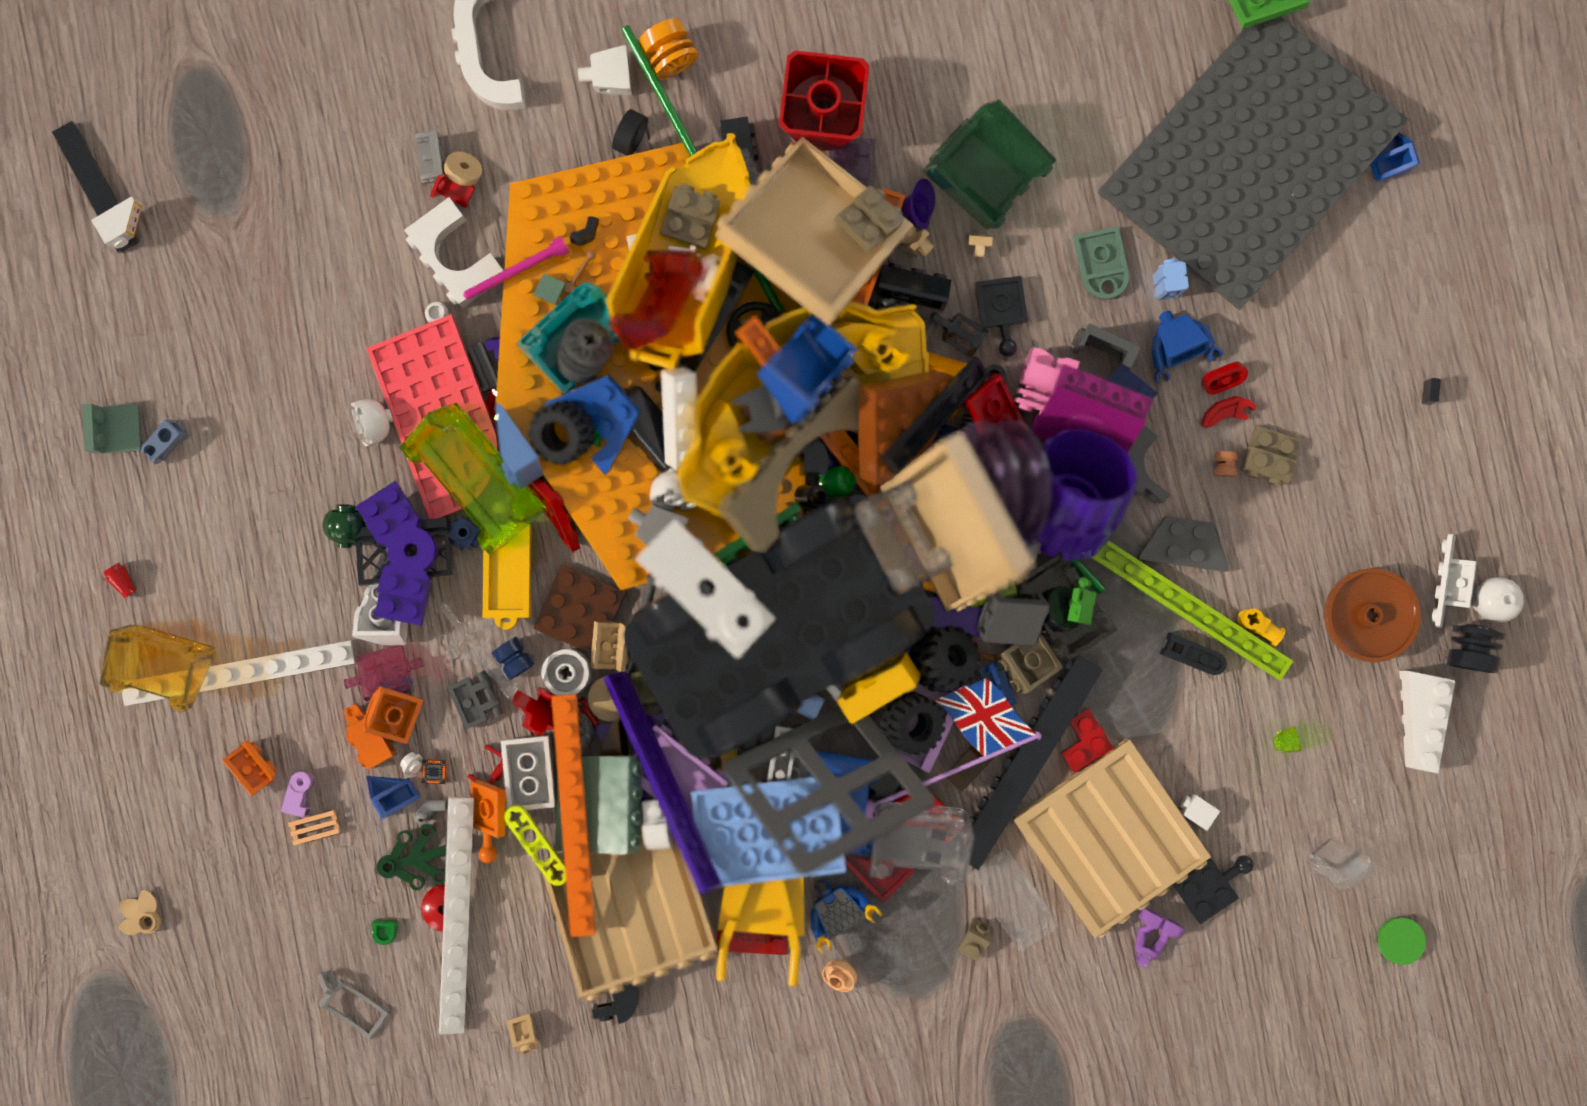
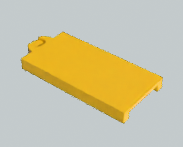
M484 524L483 618H494L496 625L501 629L509 630L516 627L519 623V618H531V524ZM509 618L511 621L503 622V619Z

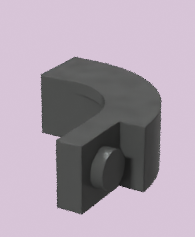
M1144 425L1128 452L1138 474L1134 495L1138 496L1144 491L1146 492L1145 497L1154 504L1157 502L1161 504L1169 498L1170 494L1147 475L1144 467L1145 454L1158 436Z

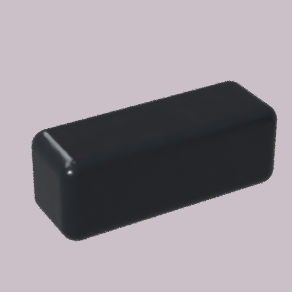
M633 386L624 390L641 410L627 438L636 447H639L662 473L673 469L665 463L663 412L642 387Z

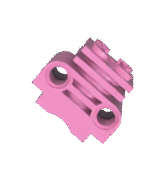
M1036 347L1030 348L1018 384L1026 387L1025 389L1017 388L1016 393L1023 396L1022 398L1014 397L1013 399L1015 403H1018L1017 408L1032 412V409L1040 410V415L1051 395L1062 365L1066 364L1078 369L1080 362L1070 358L1053 359L1054 356L1045 350Z

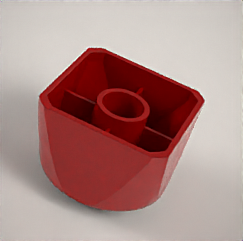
M798 50L790 53L786 61L779 117L781 128L796 142L804 137L820 151H831L841 148L857 138L862 133L870 67L863 58ZM825 101L830 103L832 107L820 109L815 105L818 102Z

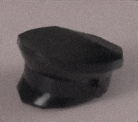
M1057 586L1051 592L1045 591L1042 594L1049 604V612L1045 616L1044 621L1051 628L1060 629L1063 632L1075 629L1079 624L1068 621L1069 600L1073 594V590L1068 587Z

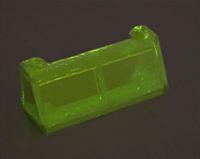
M457 402L428 412L399 447L409 461L415 463L423 462L480 529L481 533L478 535V541L481 548L488 554L503 548L546 509L528 486L519 490L516 484L511 485L504 475L505 472L501 467V464L504 463L501 454Z

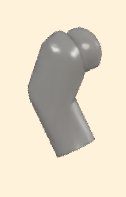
M425 800L415 812V821L422 825L427 823L435 811H447V800Z

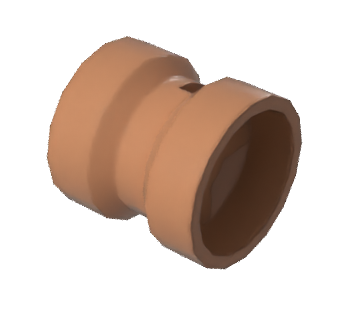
M1214 452V460L1216 461L1214 476H1238V469L1235 467L1238 460V452Z

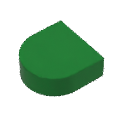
M373 920L372 936L375 942L380 945L391 943L397 936L398 921Z

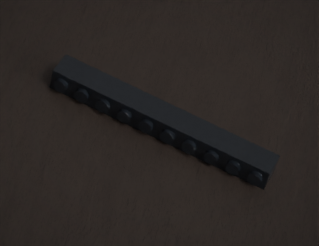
M1075 655L1074 658L1069 657L1063 667L1066 671L1062 677L1058 676L1051 686L1054 689L1049 697L1045 696L1040 703L1039 708L1041 711L1038 716H1033L1027 724L1034 733L1035 731L1041 733V739H1035L1016 747L1013 756L1006 758L1002 765L1004 769L1000 777L996 775L989 786L992 790L987 797L983 796L977 805L979 811L975 817L970 816L964 826L967 829L962 837L959 835L952 845V848H954L952 853L978 871L1103 671L1080 655Z

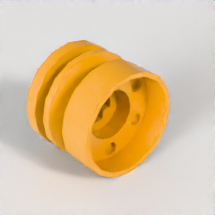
M670 18L655 24L646 30L638 40L646 57L651 58L649 63L658 79H667L685 71L699 58V53L694 48L692 40L686 39L688 33L679 18Z

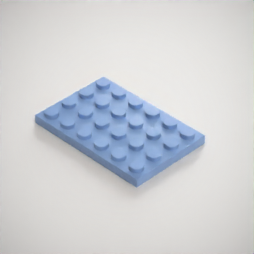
M813 777L757 784L776 809H781L821 788ZM750 785L742 786L747 794L753 792ZM726 787L691 792L694 822L722 881V886L846 872L845 858L842 856L809 875H799L744 802L737 789ZM829 804L789 825V828L808 852H812L842 836L839 811L833 804ZM790 840L783 842L789 851L795 849Z

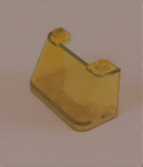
M127 625L109 630L99 685L108 687V690L112 692H123V689L134 688L168 698V704L172 706L173 710L185 712L194 705L213 660L215 648L201 642L142 625Z

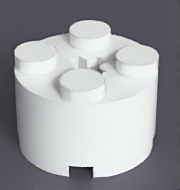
M562 649L552 653L544 661L541 675L546 687L553 694H579L590 683L592 668L590 667V661L581 652L573 649ZM567 667H569V671L572 672V676H568L567 679H565V674L562 673V669H567Z

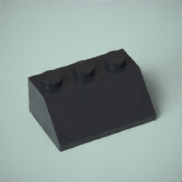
M888 263V265H883L877 293L888 299L894 298L901 302L944 311L948 303L952 280L947 279V276L944 274L934 273L933 275L924 274V270L918 268H911L910 271L902 269V266L899 264Z

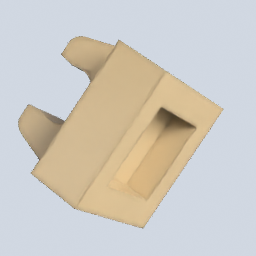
M968 233L967 243L974 245V257H984L985 246H992L993 237L991 235Z

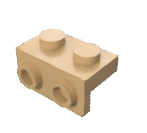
M594 621L590 661L592 669H616L620 672H625L629 655L624 643L623 633L627 624L620 621Z

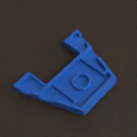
M611 375L554 398L544 404L547 407L557 401L569 400V403L573 401L578 403V408L583 406L586 409L585 415H591L592 419H590V422L594 423L597 432L607 442L591 458L604 474L611 471L616 457L619 456L622 450L621 447L625 439L629 436L641 413V410Z

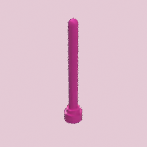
M561 236L553 239V243L549 244L550 247L465 290L463 293L464 298L471 299L554 255L555 257L559 255L562 257L568 254L569 251Z

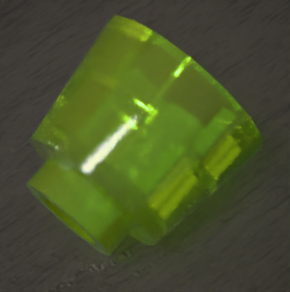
M1295 726L1276 733V737H1272L1276 751L1280 750L1281 753L1302 751Z

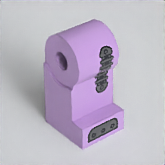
M301 771L292 775L281 812L302 818L309 816L311 807L305 805L309 790L315 785V777L312 773Z

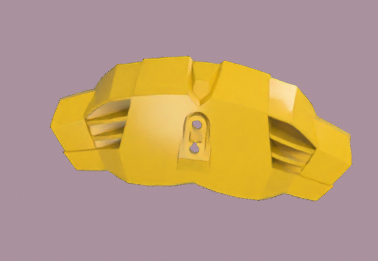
M850 301L830 324L858 349L852 356L855 361L846 371L843 368L841 369L844 371L841 377H855L860 385L928 372L929 352L927 353L925 323L915 312L914 309L917 307L915 305H901L874 310L867 305ZM805 307L797 309L767 322L765 329L782 349L812 312ZM738 343L722 360L709 377L710 381L696 400V437L677 471L679 487L684 500L710 510L712 514L721 517L723 515L717 508L722 504L723 497L733 492L739 483L750 480L759 469L755 464L759 460L766 458L770 453V448L786 437L784 433L767 444L764 439L760 440L755 432L739 431L741 426L751 420H745L740 412V405L733 404L732 401L745 393L764 386V383L757 375L763 367L744 343ZM795 421L794 424H792V426L797 425L798 422ZM794 457L782 477V480L790 472L794 465L799 461L800 457Z

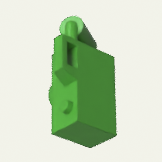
M1082 577L1079 580L1080 588L1073 589L1072 597L1069 600L1068 621L1091 625L1097 593L1088 590L1091 586V581Z

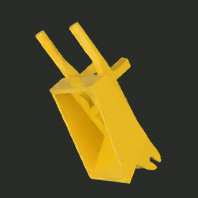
M805 877L724 886L717 929L724 931L719 941L716 980H726L729 942L733 931L788 935L791 948L788 985L798 986L801 951L798 936H805Z

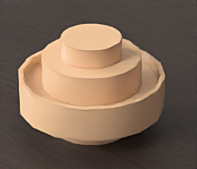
M831 960L823 969L822 976L824 981L834 990L840 992L851 991L857 982V974L847 962Z

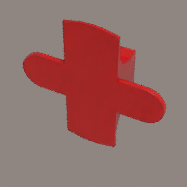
M518 690L513 696V705L521 709L525 714L522 727L538 736H541L547 730H554L553 708L549 707L550 701L543 698L540 694L537 700Z

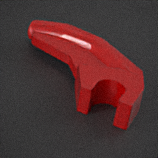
M1229 397L1216 402L1205 412L1201 426L1211 428L1224 418L1247 420L1249 416L1244 413V408L1248 407L1251 411H1254L1257 406L1250 400L1242 397Z

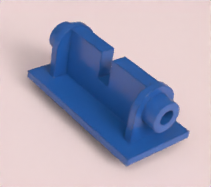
M997 661L981 667L979 673L982 680L987 678L1002 692L1011 707L1017 704L1006 674L999 669Z

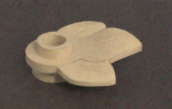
M142 890L138 899L130 898L120 901L121 911L126 918L118 927L120 931L126 935H136L140 932L151 934L159 929L161 918L156 912L157 900L152 893ZM148 917L153 921L151 926L146 922Z

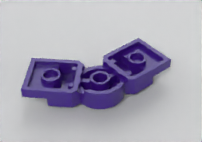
M394 481L356 506L377 543L387 547V555L390 564L382 569L377 590L379 597L374 616L422 626L433 581L427 571L435 565L438 559V545L429 533L420 528L422 519L398 482ZM412 546H417V554L414 557H409L408 550Z

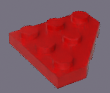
M542 476L527 485L531 493L535 495L541 504L540 507L549 521H552L554 527L559 532L558 535L563 543L572 552L580 549L581 547L577 541L580 536L574 526H571L569 523L572 521V518L568 511L563 509L562 504H564V500L559 492L556 491L554 493L549 482H544Z

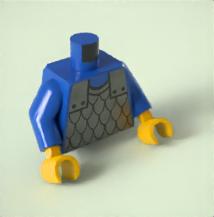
M826 879L814 885L820 898L813 902L814 907L810 911L811 929L817 941L816 947L822 955L821 947L823 945H828L830 951H832V945L829 940L864 917L871 922H875L871 917L873 912H877L882 916V912L873 906V903L865 893L851 886L843 887L841 884L832 889Z

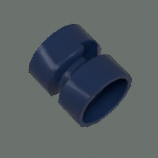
M517 636L492 652L495 660L499 664H504L502 670L509 680L519 676L535 664L528 653H522L523 645Z

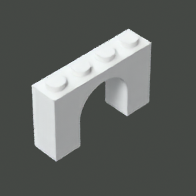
M448 197L404 231L408 235L406 241L413 250L418 248L422 255L419 258L427 269L431 266L435 271L433 277L440 287L445 285L449 290L446 295L454 305L458 303L464 308L486 292L484 291L471 299H465L463 296L465 290L504 270L491 253L468 269L461 271L450 270L442 265L439 258V248L443 239L467 221Z

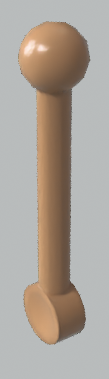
M594 251L587 252V258L571 282L565 285L566 293H571L574 290V284L590 260L596 257Z

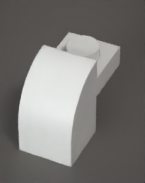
M658 801L642 802L644 822L642 828L646 849L649 851L673 849L672 832Z

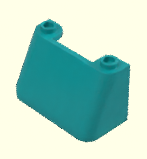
M588 282L577 286L517 343L521 351L563 393L573 390L578 383L570 381L560 374L555 366L554 354L566 329L573 322L581 319L593 320L609 331L614 344L617 342L621 344L627 340L611 327L607 304L608 297L598 286Z

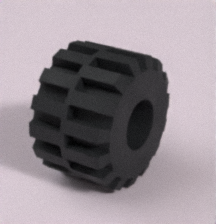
M947 626L926 634L923 639L916 643L917 646H914L911 651L915 655L911 660L921 674L919 683L923 687L928 685L929 691L943 693L966 686L969 682L976 679L975 673L980 672L981 666L978 665V661L981 660V654H977L976 649L979 646L977 642H972L973 636L969 632L964 634L963 628H954V626Z

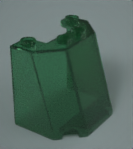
M1000 99L984 103L970 119L966 118L929 158L930 162L922 171L985 229H997L1006 221L1004 216L1014 205L1013 200L1016 196H1021L1030 187L1028 183L1033 178L1046 177L1053 170L1052 165L1056 159Z

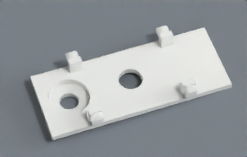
M674 519L635 559L656 579L653 583L659 589L662 587L667 589L708 630L706 635L712 641L716 638L738 659L776 618L754 598L756 595L750 589L746 590L703 547L704 544L700 539H695ZM708 579L714 583L715 592L712 596L706 597L699 592L698 586L700 581ZM739 615H745L749 618V626L747 628L738 627L736 620Z

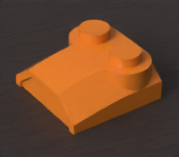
M380 686L372 695L364 716L363 731L407 744L424 700L408 693Z

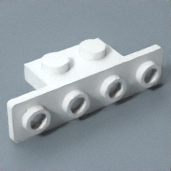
M1448 534L1447 539H1443L1442 553H1445L1444 562H1440L1438 575L1442 576L1441 585H1437L1435 599H1439L1438 608H1434L1432 613V622H1436L1435 626L1437 628H1443L1446 606L1471 609L1477 562L1453 559L1456 538L1453 534Z

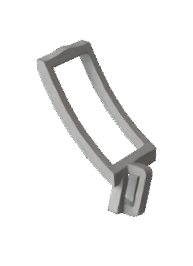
M331 970L321 972L317 977L325 995L318 1004L352 1025L369 1039H373L389 1017V1011L353 986L338 978L335 979ZM329 979L333 987L328 986L326 980ZM341 987L359 996L383 1013L370 1032L348 1016L329 1006V1003Z

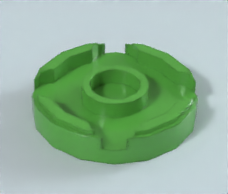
M1390 918L1378 930V949L1383 957L1392 963L1400 965L1412 964L1421 957L1425 950V933L1419 924L1409 918Z

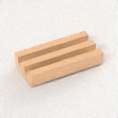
M336 810L288 822L289 827H291V836L294 839L293 845L341 833ZM329 816L332 817L331 821L297 830L296 825ZM334 825L333 830L299 838V834Z

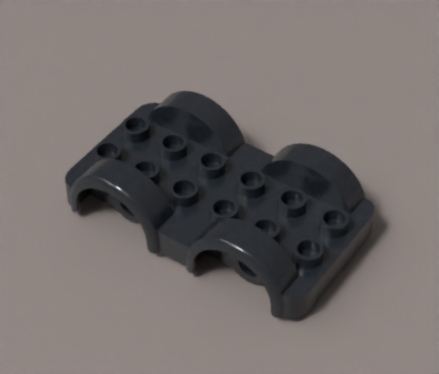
M859 494L837 497L778 530L779 536L764 552L755 551L728 567L723 566L746 590L750 589L756 595L754 598L776 618L738 659L716 638L712 641L706 635L708 630L670 592L648 604L631 617V622L625 627L623 633L626 648L687 753L697 758L721 756L784 721L802 707L804 700L830 685H843L866 674L924 638L927 629L933 625L935 619L934 608L879 510L869 498ZM704 579L700 581L698 589L703 596L709 597L714 594L715 585L712 581ZM739 615L736 620L738 627L747 628L749 626V618L745 615Z

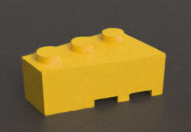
M904 652L866 674L847 682L836 702L850 723L853 724L904 692L908 693L917 687L921 674L908 654Z

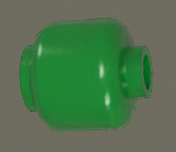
M846 466L829 467L827 474L820 477L819 485L827 492L828 497H840L851 494L853 487L856 485V477Z

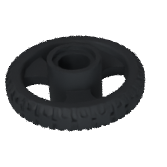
M759 301L745 303L738 307L732 313L727 323L726 335L731 349L738 344L736 340L738 335L735 332L743 325L738 319L744 313L753 310L762 311V317L757 319L764 328L767 322L782 316V314L770 304Z

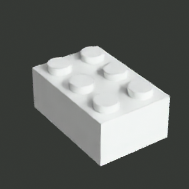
M552 735L502 740L501 749L507 810L513 805H521L526 810L556 807L557 784Z

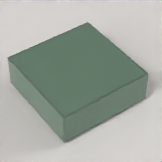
M543 273L534 296L556 306L565 283Z

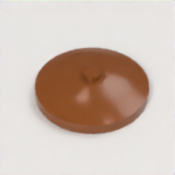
M1368 568L1349 573L1334 585L1325 603L1324 620L1329 637L1343 653L1360 661L1382 662L1397 657L1412 644L1420 627L1421 610L1415 592L1403 578L1388 570Z

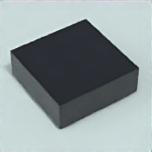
M1431 378L1424 381L1422 404L1431 405L1439 401L1440 379Z

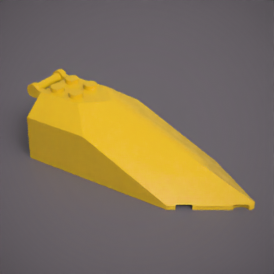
M728 133L724 141L713 142L685 159L686 164L677 169L672 167L665 172L609 293L607 304L611 327L633 343L629 354L630 361L638 362L640 360L666 367L667 370L678 368L681 357L702 353L726 298L738 254L715 236L719 228L717 222L725 213L729 215L732 212L731 208L739 198L743 200L746 197L744 196L746 191L751 186L747 167L740 147L737 146L736 136L733 133ZM681 184L694 187V192L702 195L704 192L713 193L717 196L716 200L721 201L706 249L696 247L698 254H701V260L710 254L721 257V261L716 262L719 268L709 291H706L704 294L706 297L704 302L694 299V294L690 293L694 280H698L701 274L698 268H695L694 275L665 270L669 246L689 249L691 246L690 244L660 235L675 186L681 187ZM644 347L655 351L670 354L671 357L669 359L666 357L643 352L641 350Z

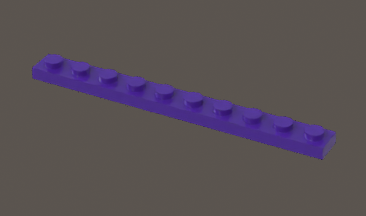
M627 671L607 675L603 680L699 895L720 888L723 885Z

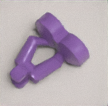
M1145 907L1141 910L1138 917L1146 926L1138 928L1134 949L1138 952L1136 956L1137 963L1146 968L1150 959L1156 960L1167 945L1168 938L1181 937L1185 928L1179 923ZM1154 929H1160L1161 935L1159 940L1151 948L1146 947L1147 933Z

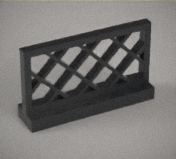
M446 517L422 520L420 527L433 538L444 535L445 543L438 550V557L441 556L446 560L447 570L437 571L432 567V571L427 572L431 578L453 575L451 538L448 537L450 533L448 529L451 522ZM362 527L360 533L355 536L359 538L356 541L358 585L379 584L382 569L389 565L390 561L388 560L381 569L372 562L381 551L386 555L387 552L383 546L376 544L377 541L368 527ZM373 544L377 547L369 559L363 555L362 545ZM408 550L413 555L412 557L417 554V552L414 553L412 550ZM370 564L379 570L374 578L364 579V571Z

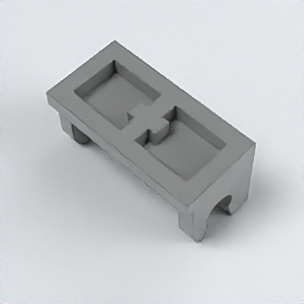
M437 130L415 134L422 185L435 183L438 175L445 174L442 139Z

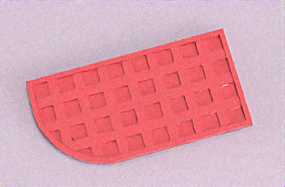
M450 314L366 348L429 519L444 518L474 504L485 493L493 480L500 453L498 433L455 317Z

